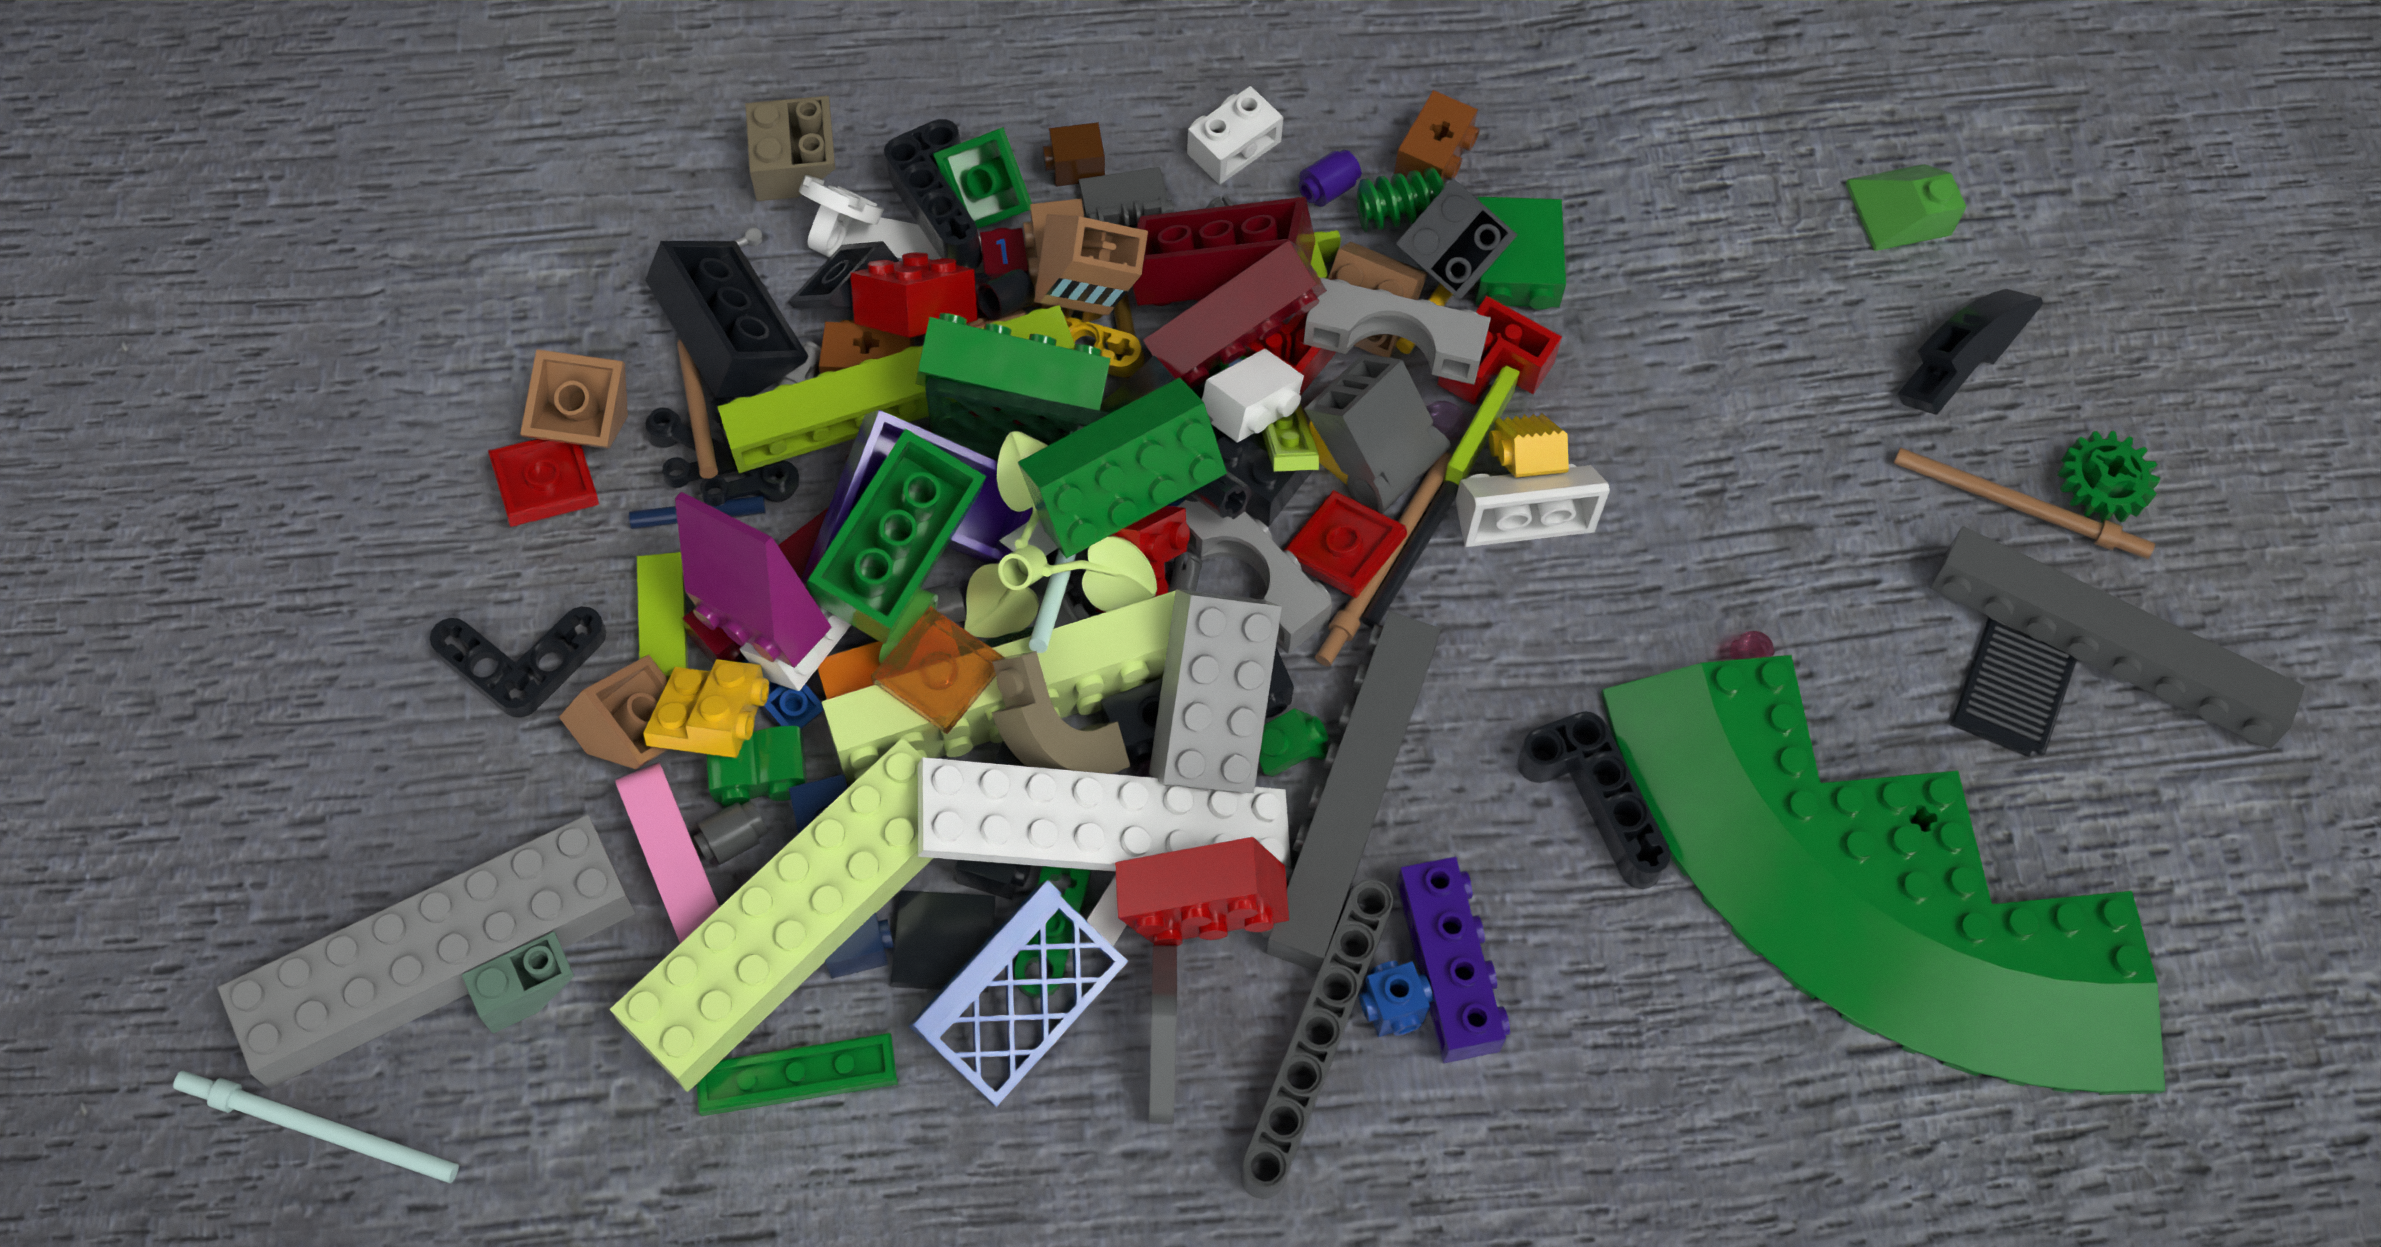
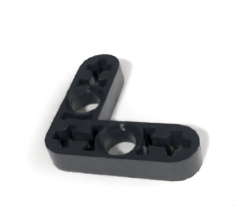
M583 606L573 608L516 663L468 623L459 618H447L437 623L431 630L430 643L441 661L503 712L512 717L522 718L535 712L603 644L606 638V628L596 610ZM579 624L584 627L590 625L593 631L589 635L583 632L577 634L575 628ZM450 635L453 638L460 637L464 646L469 651L464 656L461 650L453 644L447 645L444 640ZM562 639H565L568 645L572 643L575 649L572 653L564 642L561 641ZM551 652L563 655V663L556 670L544 671L539 668V662L544 655ZM493 658L498 661L497 669L490 676L478 677L474 675V666L480 660ZM532 671L538 681L542 683L537 685L534 678L530 680L527 673ZM515 688L518 691L525 690L527 696L523 700L517 697L512 699L509 693Z

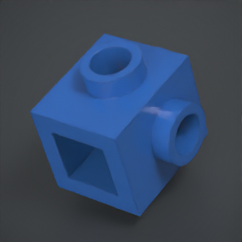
M1389 961L1371 970V975L1366 977L1362 994H1359V1001L1367 1022L1373 1021L1378 1037L1391 1033L1399 1036L1410 1033L1422 1026L1430 1008L1429 1003L1433 1002V994L1425 974H1417L1413 961L1399 965L1398 961ZM1401 990L1404 997L1398 998L1392 995V993Z

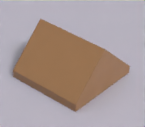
M536 349L520 435L528 438L610 449L628 417L625 363L618 360Z

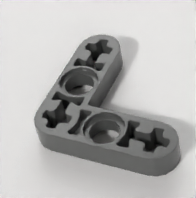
M1153 945L1149 1123L1174 1124L1177 945Z

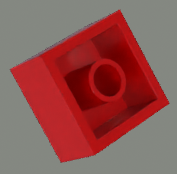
M913 252L903 254L902 261H871L868 263V269L851 272L854 323L857 325L911 338L926 334L929 317L939 319L940 313L961 316L967 319L966 323L977 321L974 269L956 265L955 259L941 258L931 260L928 259L927 253Z

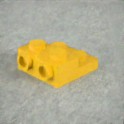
M716 659L711 671L675 667L643 732L646 746L737 758L744 740H749L753 734L754 717L759 706H764L768 699L769 681L767 678H763L761 665Z

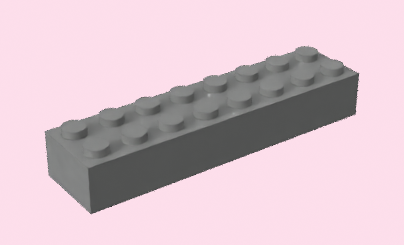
M585 815L217 988L250 1074L270 1089L469 994L462 974L553 931H555L562 948H565L636 913L597 829L589 815Z

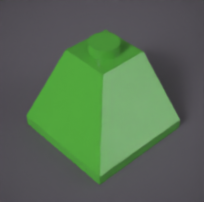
M1926 164L1847 179L1846 187L1874 251L1952 236L1967 207L1952 173Z

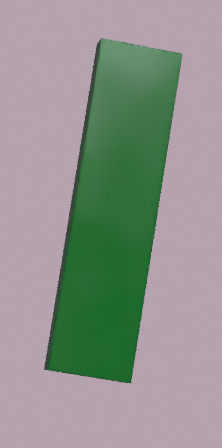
M891 1033L721 1060L696 1084L699 1113L701 1116H708L898 1085Z

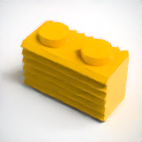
M1543 413L1538 417L1532 414L1530 418L1524 414L1521 419L1518 416H1515L1513 419L1507 416L1504 421L1498 417L1495 421V430L1489 432L1492 457H1497V461L1502 466H1505L1515 478L1568 472L1567 433Z

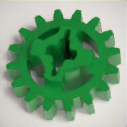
M2093 431L2087 440L2079 437L2073 446L2069 447L2061 459L2063 465L2059 469L2057 476L2066 479L2060 487L2061 492H2072L2074 495L2069 504L2076 506L2081 503L2085 506L2084 516L2088 518L2094 511L2098 512L2103 523L2104 520H2109L2114 514L2116 519L2123 523L2130 514L2135 517L2139 516L2156 496L2157 493L2154 491V488L2160 482V477L2151 473L2156 468L2157 463L2156 461H2145L2143 459V456L2148 451L2146 447L2137 450L2131 447L2133 444L2132 437L2129 436L2123 442L2117 441L2115 431H2110L2105 439H2102L2098 431Z

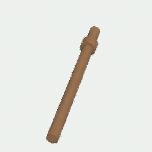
M1901 447L1895 457L1893 464L2095 539V545L2111 551L2116 547L2149 559L2154 550V542L2122 531L2123 526L2108 520L2100 523Z
M1445 452L1431 466L1398 520L1399 523L1406 526L1407 536L1360 595L1357 598L1351 597L1345 609L1337 611L1329 624L1330 633L1315 656V659L1320 664L1330 667L1344 643L1351 641L1361 626L1359 621L1361 615L1442 484L1448 463L1452 458V455L1448 452Z

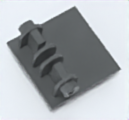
M1160 167L1079 179L1087 218L1137 228L1140 216L1174 212L1172 200L1167 198Z

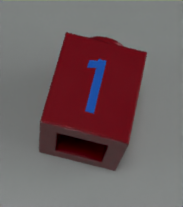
M996 228L992 231L980 232L984 273L1005 274L1015 269H1021L1028 274L1022 228Z

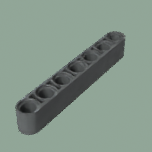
M1363 880L1356 884L1351 891L1246 1152L1241 1180L1246 1191L1255 1198L1268 1199L1274 1197L1281 1191L1286 1182L1386 928L1393 905V896L1388 886L1379 880ZM1363 900L1374 901L1380 906L1381 912L1373 915L1366 914L1358 907V903ZM1346 942L1358 943L1364 949L1365 954L1360 957H1350L1342 951L1341 945ZM1332 984L1340 985L1346 990L1348 997L1340 1001L1331 1000L1325 995L1323 988ZM1315 1027L1322 1028L1328 1032L1331 1041L1323 1045L1314 1044L1306 1037V1031ZM1297 1071L1305 1072L1310 1075L1314 1084L1305 1090L1296 1089L1289 1083L1288 1076ZM1277 1116H1285L1294 1122L1296 1130L1289 1135H1279L1272 1130L1269 1122ZM1260 1161L1270 1162L1277 1169L1278 1176L1272 1181H1260L1252 1174L1251 1167Z

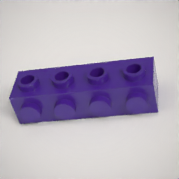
M1456 856L1401 867L1396 885L1420 975L1425 974L1432 990L1433 1002L1429 1003V1011L1443 1064L1500 1052L1506 1040V1035H1510V1024L1504 1006L1497 1007L1493 993V989H1497L1496 971L1491 960H1484L1480 945L1485 943L1484 928L1480 916H1472L1468 899H1472L1473 892L1468 872H1460Z

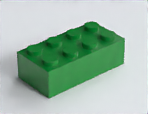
M940 313L939 319L929 317L916 385L1089 424L1100 412L1111 359L1100 356V349L1083 344H1075L1074 350L1056 346V339L1040 334H1030L1029 339L1011 336L1012 330L1010 328L997 324L987 323L984 329L966 325L967 319L948 313Z
M1180 377L1018 461L1043 528L1066 559L1227 474L1205 404Z
M905 428L809 577L806 589L816 604L886 645L979 496L986 476Z

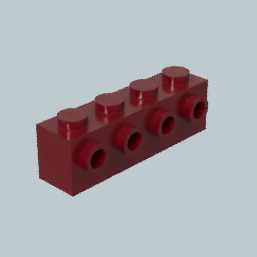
M1288 240L1143 339L1152 356L1155 355L1176 379L1180 377L1190 388H1194L1206 381L1210 376L1208 371L1221 362L1226 365L1239 359L1246 352L1244 347L1258 337L1260 340H1264L1276 334L1283 327L1281 322L1292 314L1302 315L1313 309L1319 303L1318 297L1327 290L1301 247Z

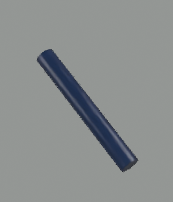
M764 496L730 499L720 506H711L731 517L766 513ZM676 506L629 511L631 529L678 524Z

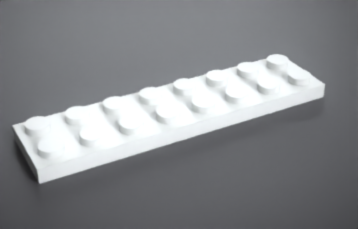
M922 757L918 763V857L1116 871L1115 862L1254 837L1284 864L1285 868L1286 866L1291 867L1285 789L1255 787L1254 793L1166 785L1159 782L1158 778L925 757Z

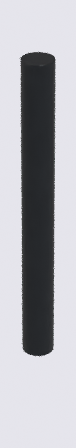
M1445 481L1361 618L1362 622L1368 627L1374 628L1375 624L1379 625L1455 500L1459 488L1456 483Z

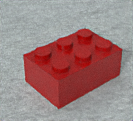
M1254 837L1115 862L1118 918L1154 945L1179 946L1183 943L1182 939L1200 937L1205 940H1217L1227 937L1228 931L1240 929L1250 932H1264L1271 930L1274 927V923L1289 921L1285 865Z

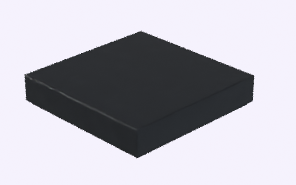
M900 890L891 974L892 987L941 990L994 933L996 895ZM989 986L986 987L982 992L988 993Z

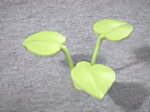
M1019 431L1009 433L1003 442L997 464V484L1003 501L1010 509L1021 512L1033 507V513L1021 537L1014 543L1016 550L1003 557L1000 563H989L978 568L971 576L966 592L967 620L964 633L975 637L997 638L1024 630L1034 621L1039 607L1037 595L1028 586L1043 576L1049 577L1055 573L1076 569L1086 570L1082 578L1083 591L1092 605L1100 610L1109 612L1153 598L1157 592V583L1152 566L1143 552L1124 538L1108 536L1089 546L1088 561L1077 560L1056 565L1047 564L1045 554L1039 548L1028 545V540L1040 518L1018 461L1048 445Z

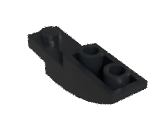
M2004 289L1986 295L1956 313L1933 333L1917 351L1923 363L1897 393L1902 404L1938 415L1981 361L1994 364L2044 304L2042 298Z

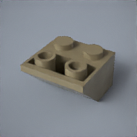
M829 96L745 103L749 167L756 201L798 198L802 195L799 192V188L805 175L822 180L836 169Z

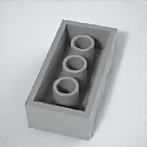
M1176 589L1149 774L1154 778H1158L1159 782L1166 785L1254 793L1282 606L1261 599Z

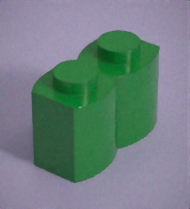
M778 726L754 731L749 740H744L737 758L707 754L709 792L714 802H722L723 806L729 807L736 802L742 805L750 801V799L760 796H769V799L773 801L791 800L789 787L807 783L804 738L800 727Z

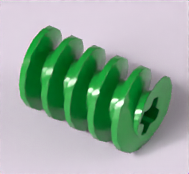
M1431 167L1425 169L1423 175L1417 170L1409 171L1407 178L1401 173L1393 174L1390 182L1385 176H1379L1376 178L1374 185L1368 178L1360 180L1357 190V213L1364 232H1367L1368 222L1373 219L1377 229L1382 230L1385 217L1388 216L1393 226L1399 227L1401 214L1406 215L1410 225L1413 224L1417 218V211L1423 213L1445 188L1443 179L1437 170Z

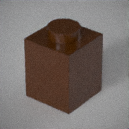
M1099 122L1049 128L1050 145L1043 146L1045 170H1053L1056 187L1079 184V179L1105 175V155Z

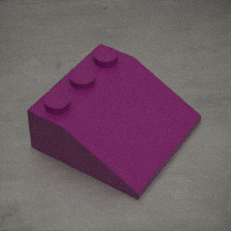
M680 492L675 497L683 576L685 592L696 605L693 611L694 615L711 630H714L717 626L723 629L737 644L744 646L746 643L753 645L755 650L766 660L774 662L778 659L795 668L832 628L826 617L771 536Z

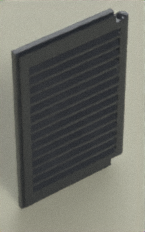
M1988 617L1950 725L2027 757L2031 755L2032 751L2039 755H2045L2077 659L2043 641L2032 638L2024 632Z

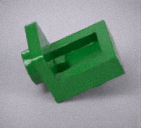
M1294 708L1265 724L1259 756L1264 774L1274 777L1311 756L1320 760L1325 759L1328 753L1325 741L1328 740V734L1321 720L1316 716Z

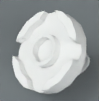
M805 175L799 192L821 204L808 236L809 248L827 257H831L842 245L852 218L878 225L884 211L882 207H878L876 203L839 186L836 188L830 185L826 187L823 185L824 180Z

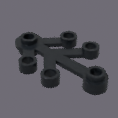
M714 397L711 401L712 417L719 423L724 443H721L712 438L718 469L717 475L738 471L718 411V406L730 403L735 399L734 397ZM662 407L655 409L647 417L645 423L647 435L653 445L668 448L680 443L696 451L692 428L682 424L676 412ZM660 423H668L667 425L663 426L658 425ZM673 457L668 459L662 466L664 481L673 488H681L690 481L704 479L700 476L698 461L688 463L683 458ZM782 460L742 472L749 477L726 482L724 478L717 475L713 478H705L700 485L703 501L709 506H720L727 500L756 493L762 494L769 501L782 502L789 499L799 486V473L792 463ZM674 470L684 471L678 476L670 475ZM776 476H781V477H783V478H781V479H779V480H772V479H770V478L776 477ZM712 488L721 489L717 494L708 493Z

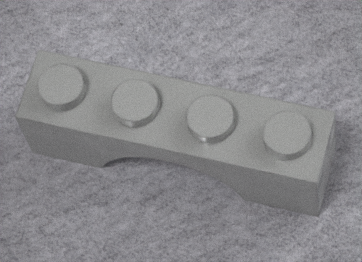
M1320 278L1327 291L1318 297L1319 303L1308 313L1303 344L1346 354L1357 342L1366 337L1378 334L1397 335L1408 339L1422 350L1429 362L1431 375L1475 384L1491 320L1490 317L1479 315L1472 310H1456L1439 306L1429 300H1414L1393 295L1391 292L1382 289L1371 290L1354 286L1340 279L1329 280Z
M1185 500L1177 506L1186 508V524L1190 530L1187 546L1201 560L1219 556L1237 558L1251 565L1261 575L1267 588V593L1263 600L1282 606L1277 642L1288 654L1329 623L1332 609L1330 594L1321 583L1317 581L1312 582L1302 572L1299 561L1290 551H1282L1272 540L1269 529L1263 522L1258 519L1253 520L1246 512H1243L1234 520L1230 517L1221 518L1199 501L1191 502Z

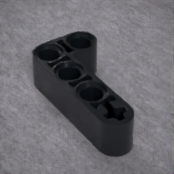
M938 119L894 137L888 141L884 148V155L893 188L940 258L955 259L958 266L976 269L982 262V251L976 223L941 174L933 155L936 152L961 143L957 125L947 119Z
M1584 711L1529 732L1524 740L1517 763L1523 777L1531 782L1543 783L1570 773L1625 882L1638 889L1651 888L1657 884L1670 862V849L1603 719L1595 713ZM1573 735H1586L1591 739L1593 744H1580L1575 740ZM1543 750L1550 755L1552 760L1541 761L1535 758L1531 751ZM1594 774H1605L1613 781V785L1606 786L1600 784L1594 778ZM1624 814L1630 817L1634 826L1627 827L1619 824L1614 815Z

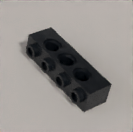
M1277 647L1275 649L1265 718L1282 713L1292 702L1294 685ZM1163 678L1101 699V719L1103 723L1118 721L1129 762L1133 761L1134 764H1141L1151 760L1156 727L1149 726L1144 720L1150 716L1158 715Z

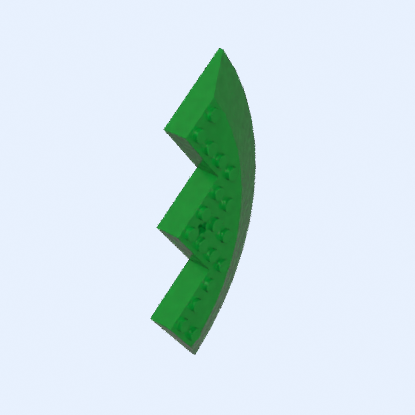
M1792 655L1703 662L1602 689L1601 695L1612 737L1669 846L1670 858L1685 877L1688 875L1704 896L1702 901L1710 909L1714 907L1733 927L1731 931L1755 955L1759 956L1761 954L1784 973L1783 978L1796 989L1812 999L1817 997L1842 1013L1841 1018L1872 1035L1878 1033L1903 1045L1902 1049L1911 1054L1918 1052L1943 1061L1942 1065L1970 1075L1978 1076L1979 1074L2006 1079V1083L2025 1086L2029 1084L2053 1088V1091L2069 1093L2078 1090L2099 1092V1095L2156 1094L2166 1091L2158 982L2132 891L1992 904L1958 770L1820 783Z

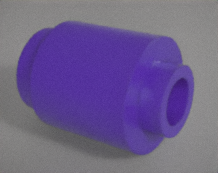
M1348 150L1332 151L1300 172L1299 191L1303 197L1306 196L1307 202L1323 207L1356 185V180L1362 174L1360 164Z

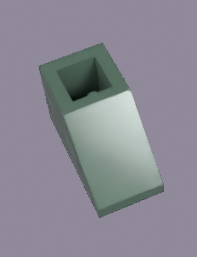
M555 931L462 974V977L479 1018L494 1034L538 1013L574 977V973Z

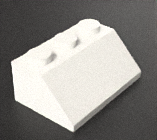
M1569 464L1567 473L1515 478L1513 474L1499 476L1476 474L1467 479L1460 480L1455 502L1465 547L1593 533L1596 530L1610 492L1608 482L1591 465L1577 467L1574 464Z

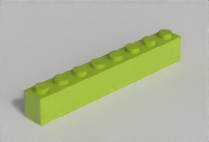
M1060 305L1047 309H1036L1027 315L1007 321L990 323L1010 328L1012 330L1011 336L1029 339L1030 334L1045 335L1056 339V346L1074 350L1075 342ZM912 346L904 349L902 352L879 359H868L859 365L846 369L824 372L809 380L792 385H780L772 391L751 397H740L728 404L718 406V410L738 472L742 473L855 439L865 414L877 410L886 412L906 422H911L983 399L916 385L923 346Z

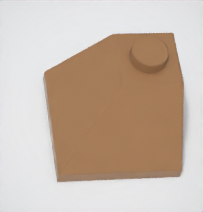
M647 655L582 690L559 718L587 754L637 769L670 750L646 746L643 734L668 679L650 655Z

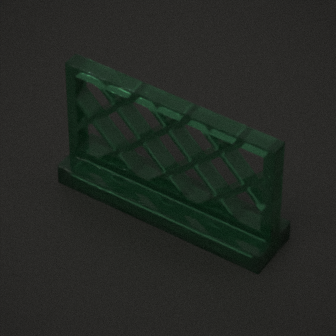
M932 377L928 378L925 388L931 433L997 462L1003 442L1008 434L1013 431L1022 432L1049 446L1082 429L1083 426L1081 424L1089 425L1109 414V412ZM947 398L955 399L957 402L953 403ZM991 406H993V407H998V408H1000V409H1002V410L997 411V410H995L994 408H992ZM969 411H973L974 413H976V414L979 415L980 417L973 416V415H971V414L968 413V412H969ZM1036 415L1044 416L1047 419L1042 420ZM1013 420H1018L1019 422H1021V423L1024 424L1025 426H1023V425H1017L1016 423L1013 422ZM1061 428L1069 434H1063L1057 429Z

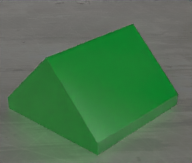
M1004 127L933 154L941 174L976 223L977 229L1030 210L1032 202Z

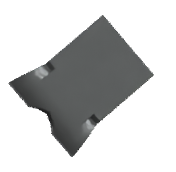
M1362 354L1304 409L1339 468L1348 475L1347 483L1352 499L1381 514L1412 485L1418 476L1425 473L1451 447L1450 441L1446 436L1431 425L1434 421L1401 359Z

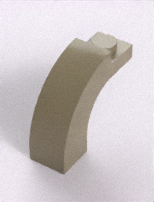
M1037 651L1006 656L992 661L997 676V685L1005 703V708L992 712V716L1006 745L1027 767L1112 774L1130 767L1118 721L1090 725L1077 730L1060 718L1050 700Z

